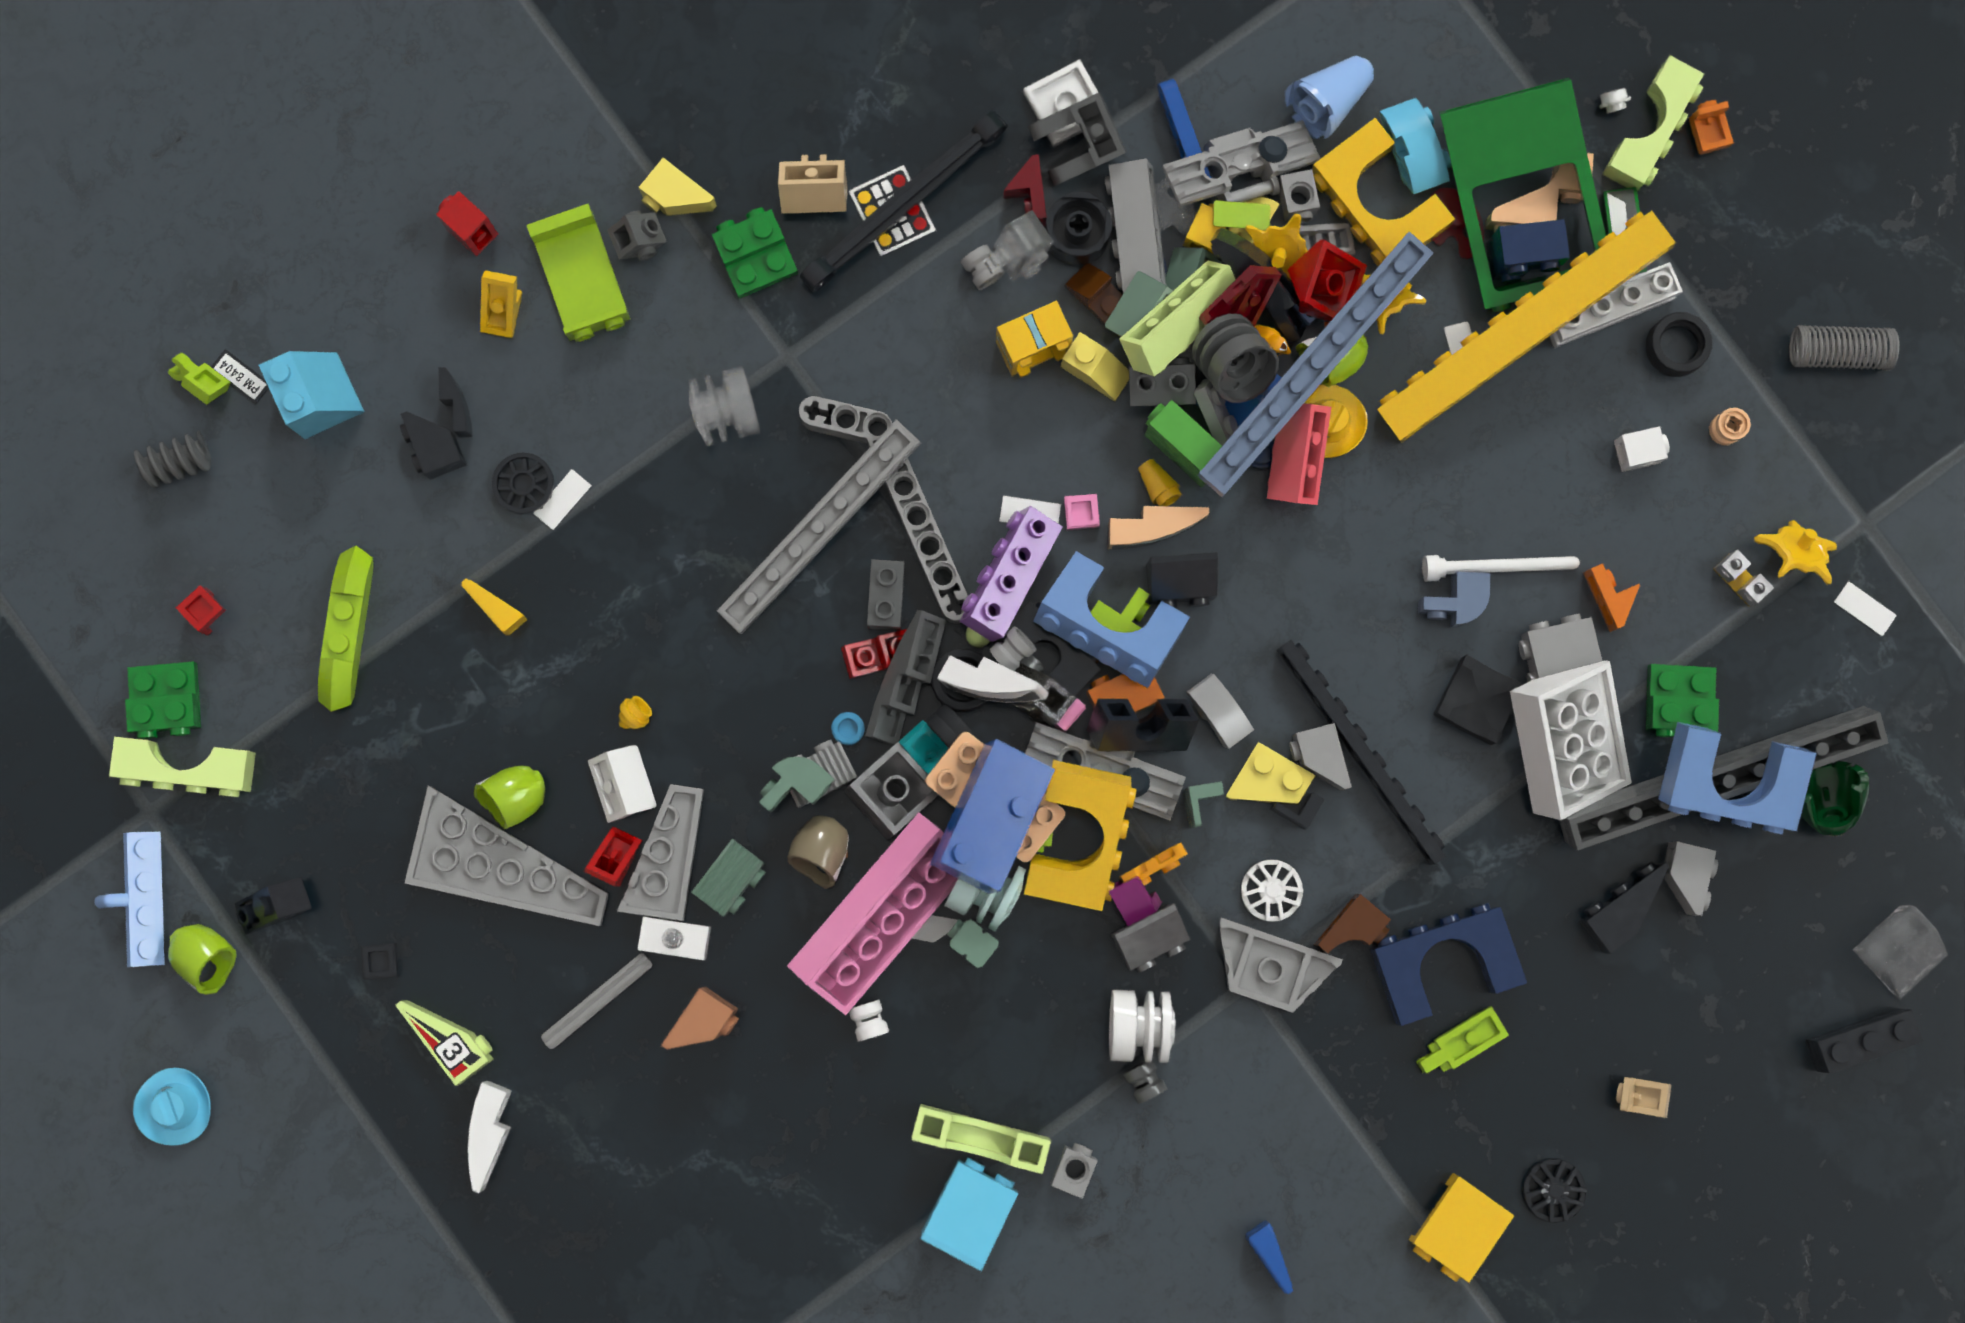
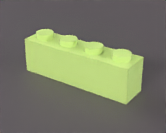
M1207 260L1119 339L1133 370L1156 376L1164 371L1167 365L1179 354L1188 349L1189 345L1195 341L1196 336L1205 327L1199 319L1200 315L1236 280L1229 265Z

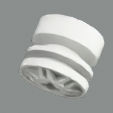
M1112 990L1109 1018L1110 1061L1132 1062L1136 1047H1142L1145 1062H1151L1153 1047H1157L1159 1063H1168L1175 1036V1013L1171 1005L1170 992H1161L1158 1007H1154L1153 991L1147 992L1144 1006H1137V998L1134 991Z

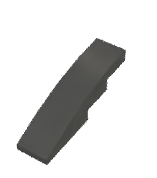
M917 610L886 671L873 707L866 737L889 745H895L899 742L906 714L915 713L922 683H931L946 623L945 619L922 610Z

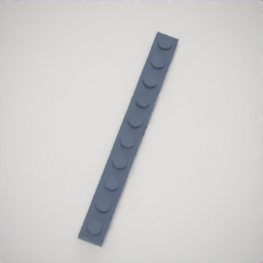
M1408 232L1197 476L1223 497L1433 255V252L1411 232Z

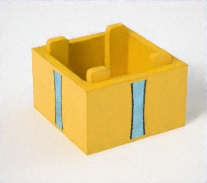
M1057 300L1002 324L996 329V344L1011 376L1019 374L1020 377L1029 375L1031 367L1055 358L1056 361L1062 360L1072 345L1073 334Z

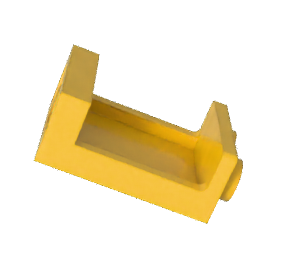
M1452 1173L1446 1182V1185L1449 1187L1415 1236L1412 1234L1408 1240L1416 1245L1412 1250L1427 1262L1435 1258L1443 1264L1440 1271L1455 1282L1461 1277L1469 1283L1514 1215L1467 1181Z

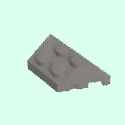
M1224 918L1219 920L1227 986L1230 992L1293 1013L1342 964L1343 959Z

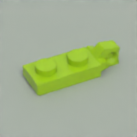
M1489 1006L1434 1039V1042L1427 1045L1431 1052L1416 1062L1421 1071L1426 1074L1437 1067H1440L1442 1072L1455 1069L1508 1037L1509 1034L1492 1006Z

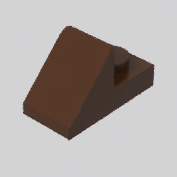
M1090 263L1085 264L1064 285L1104 326L1122 297V294L1111 284L1112 277Z

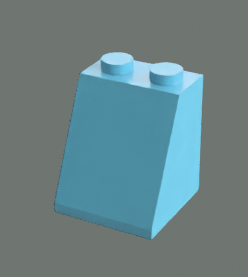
M288 351L259 365L285 424L304 439L365 412L338 353Z
M967 1158L966 1162L958 1159L921 1230L920 1239L981 1271L1018 1196V1190L1013 1188L1015 1182L999 1173L993 1178L984 1173L985 1166L971 1158Z

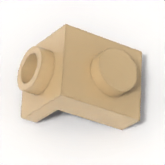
M1625 1077L1624 1083H1620L1617 1089L1616 1099L1617 1103H1621L1620 1111L1667 1118L1671 1084Z

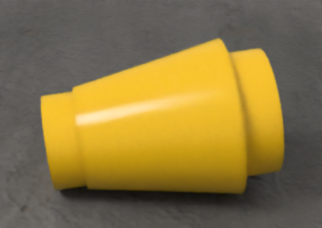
M1155 459L1144 462L1138 468L1153 504L1168 507L1181 497L1180 485Z

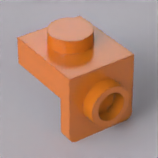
M1716 100L1704 102L1697 106V110L1689 118L1699 155L1728 148L1734 144L1725 116V112L1729 109L1728 101L1718 104Z

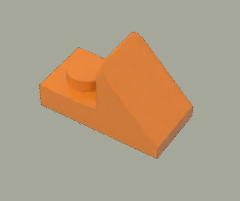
M1603 563L1583 572L1609 632L1623 627L1640 584L1616 593L1614 589L1616 587L1615 578L1609 569H1605Z

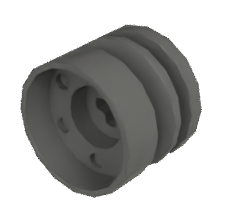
M1226 314L1217 317L1205 325L1196 336L1192 346V359L1196 366L1210 380L1220 396L1231 403H1242L1254 399L1263 393L1274 381L1279 370V358L1275 350L1265 338L1261 337L1259 331L1250 320L1241 314Z

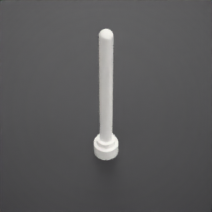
M1426 555L1422 560V574L1425 582L1439 581L1440 578H1445L1446 574H1455L1456 572L1494 573L1571 570L1578 568L1580 561L1574 556L1446 561L1445 558H1439L1438 555Z

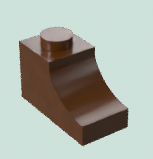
M1355 894L1313 945L1321 952L1328 954L1337 945L1350 940H1359L1364 945H1371L1372 942L1378 944L1389 932L1390 929L1386 925L1391 919L1364 896Z

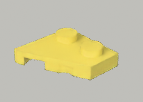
M1258 742L1228 791L1226 798L1229 800L1299 805L1316 775Z

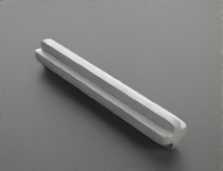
M643 953L636 956L543 1033L541 1038L545 1045L550 1049L557 1047L651 969L653 965L648 957Z

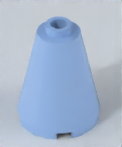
M1353 56L1291 83L1285 91V103L1287 107L1292 104L1296 112L1292 116L1295 123L1303 120L1310 136L1318 139L1324 136V139L1331 136L1373 82V66L1367 59Z

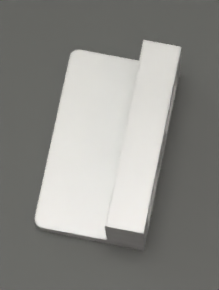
M636 745L607 751L588 760L608 823L618 821L638 812L653 809L657 806L639 749Z

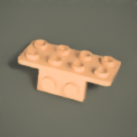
M962 732L926 776V785L956 808L984 744L969 732ZM1044 794L1017 853L1016 857L1022 862H1029L1065 817V811L1057 803L1045 801L1046 794Z

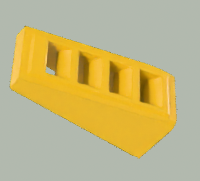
M464 579L461 582V586L505 635H511L527 621V618L521 612L472 580Z

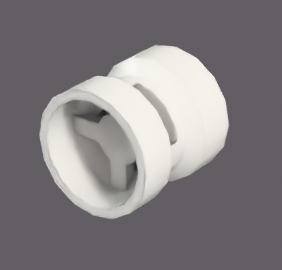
M880 999L853 1007L849 1011L850 1018L855 1021L857 1026L855 1034L858 1042L889 1032L887 1022L882 1020L880 1014L882 1011Z

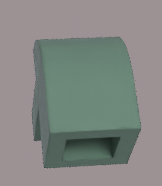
M786 758L772 767L781 778L778 782L772 779L762 789L760 794L763 798L760 803L772 813L790 791L795 788L814 805L836 780L820 765L808 758Z

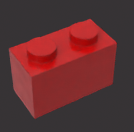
M460 191L454 196L449 195L439 205L438 209L440 211L436 214L447 231L475 257L498 235L489 218Z

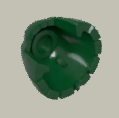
M1836 761L1834 764L1830 763L1813 769L1801 812L1802 818L1820 834L1830 836L1843 835L1847 830L1856 825L1864 811L1870 787L1868 773L1859 765L1855 764L1852 766V763Z

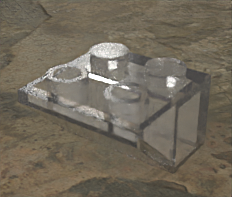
M1900 905L1853 949L1898 999H1902L1948 955L1938 930L1914 905Z

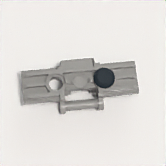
M1302 120L1264 133L1261 131L1255 133L1251 128H1247L1209 140L1204 146V152L1164 164L1162 168L1181 207L1213 196H1217L1219 201L1245 202L1266 194L1271 196L1280 193V184L1276 176L1314 164L1321 158ZM1211 166L1215 179L1206 175L1205 167ZM1250 172L1252 178L1261 177L1263 180L1261 183L1230 192L1232 178Z
M1036 722L1025 754L1052 767L1053 760L1063 762V755L1067 751H1076L1082 759L1080 766L1130 776L1131 788L1136 789L1133 808L1169 821L1171 820L1186 778L1185 776L1141 761L1134 757L1135 751H1097L1091 737L1088 741Z

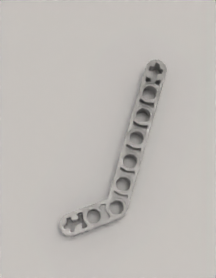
M810 396L805 398L799 406L802 424L807 429L868 444L869 448L880 437L869 432L871 424L882 422L887 426V429L892 425L889 416L883 412L822 397ZM814 407H818L821 415L830 417L829 410H833L831 425H827V417L817 415L815 420H810L807 412H812ZM849 414L855 418L854 425L850 428L840 427L837 421L841 415ZM907 458L888 478L885 485L943 617L950 623L958 624L961 623L960 619L965 611L961 610L960 615H956L954 611L948 612L947 609L951 607V603L946 593L951 592L957 587L959 591H953V596L958 604L964 603L968 595ZM900 481H908L912 484L913 490L908 495H899L894 490L896 484ZM912 511H922L926 515L924 523L917 526L912 525L907 519ZM926 540H934L939 545V550L934 555H925L920 549L922 543ZM942 569L949 571L952 575L951 582L944 586L937 584L933 578L934 574Z

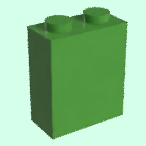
M1173 400L1166 406L1160 403L1148 416L1149 419L1145 423L1148 426L1145 436L1202 488L1206 483L1197 474L1222 445Z

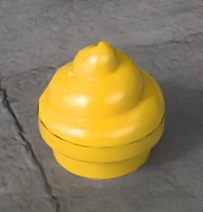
M638 696L625 699L620 705L619 726L624 729L645 727L649 723V717L652 716L650 706Z

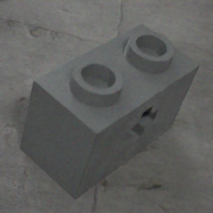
M871 559L868 629L901 630L905 575L904 561Z

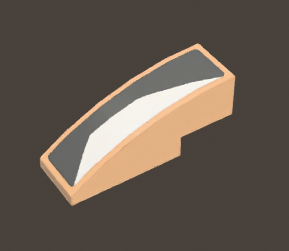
M1143 506L1141 519L1110 518L1108 523V549L1139 547L1172 538L1204 521L1209 515V507Z

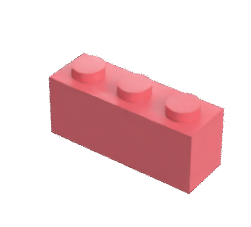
M1304 403L1275 436L1272 448L1273 456L1270 477L1268 479L1267 499L1318 505L1331 407Z

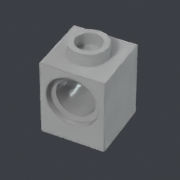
M1306 170L1280 175L1278 180L1280 184L1279 199L1284 221H1289L1294 214L1301 215V223L1312 220L1320 208L1313 171ZM1291 194H1303L1306 197L1307 203L1303 205L1293 202Z
M1074 1143L1072 1148L1065 1145L1051 1179V1186L1083 1199L1098 1161L1095 1157L1091 1156L1093 1150L1078 1143ZM1071 1160H1080L1084 1163V1171L1079 1177H1070L1066 1174V1165Z

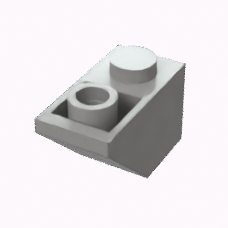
M1678 841L1669 842L1664 863L1668 864L1669 868L1664 879L1687 915L1702 916L1703 911L1708 909L1711 901V892L1708 891L1710 878L1713 879L1718 868V860L1715 859L1716 851Z

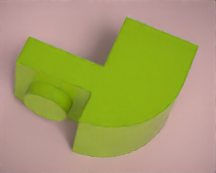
M1139 587L1121 614L1098 600L1090 613L1101 625L1112 631L1121 633L1135 632L1140 630L1141 627L1132 621L1134 618L1139 622L1151 606L1145 602L1150 594Z

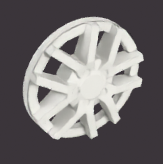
M1264 860L1256 863L1246 872L1241 884V897L1245 907L1253 916L1264 921L1276 922L1288 918L1298 909L1303 897V885L1300 876L1289 864L1280 860ZM1265 865H1277L1272 876L1265 869ZM1281 867L1289 871L1282 881L1277 878ZM1257 869H1260L1266 877L1262 882L1253 875ZM1292 875L1297 887L1286 886ZM1249 878L1258 888L1247 891ZM1286 890L1297 892L1296 901L1284 897ZM1258 892L1261 899L1250 904L1247 896ZM1282 901L1293 905L1291 909L1284 914ZM1265 902V915L1258 913L1254 907ZM1276 903L1279 916H1270V904Z

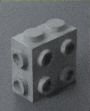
M1574 614L1560 618L1562 624L1550 627L1548 621L1529 625L1530 631L1522 634V641L1518 643L1521 658L1527 660L1530 673L1526 674L1527 683L1537 678L1603 661L1592 617L1581 619L1580 614Z

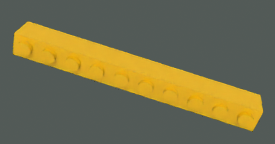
M1650 211L1645 216L1642 212L1633 216L1625 223L1627 226L1626 230L1617 236L1614 232L1608 234L1597 243L1600 248L1590 256L1586 252L1579 255L1570 263L1572 269L1562 276L1559 272L1550 276L1542 283L1545 287L1536 295L1529 292L1515 302L1517 308L1508 315L1504 311L1499 313L1487 323L1490 326L1489 329L1480 335L1477 331L1473 332L1460 342L1463 346L1453 355L1450 351H1447L1433 362L1436 367L1426 374L1422 370L1406 381L1409 385L1399 394L1396 390H1393L1379 401L1382 406L1377 410L1401 443L1672 249L1676 242L1653 211Z

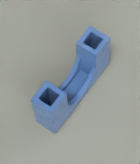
M1076 551L1041 602L1033 622L1042 626L1046 631L1052 632L1068 641L1074 647L1099 659L1103 664L1123 673L1132 681L1148 688L1181 636L1190 617L1161 601L1148 623L1138 631L1121 633L1104 627L1092 616L1087 604V599L1096 587L1104 567Z
M1677 722L1658 800L1669 805V811L1688 815L1689 810L1701 812L1700 817L1713 821H1720L1721 816L1732 818L1731 823L1748 828L1752 827V823L1762 824L1763 830L1777 834H1783L1784 829L1797 831L1816 753L1802 747L1772 741L1764 774L1756 789L1743 798L1725 800L1717 793L1712 780V770L1721 733L1709 728Z

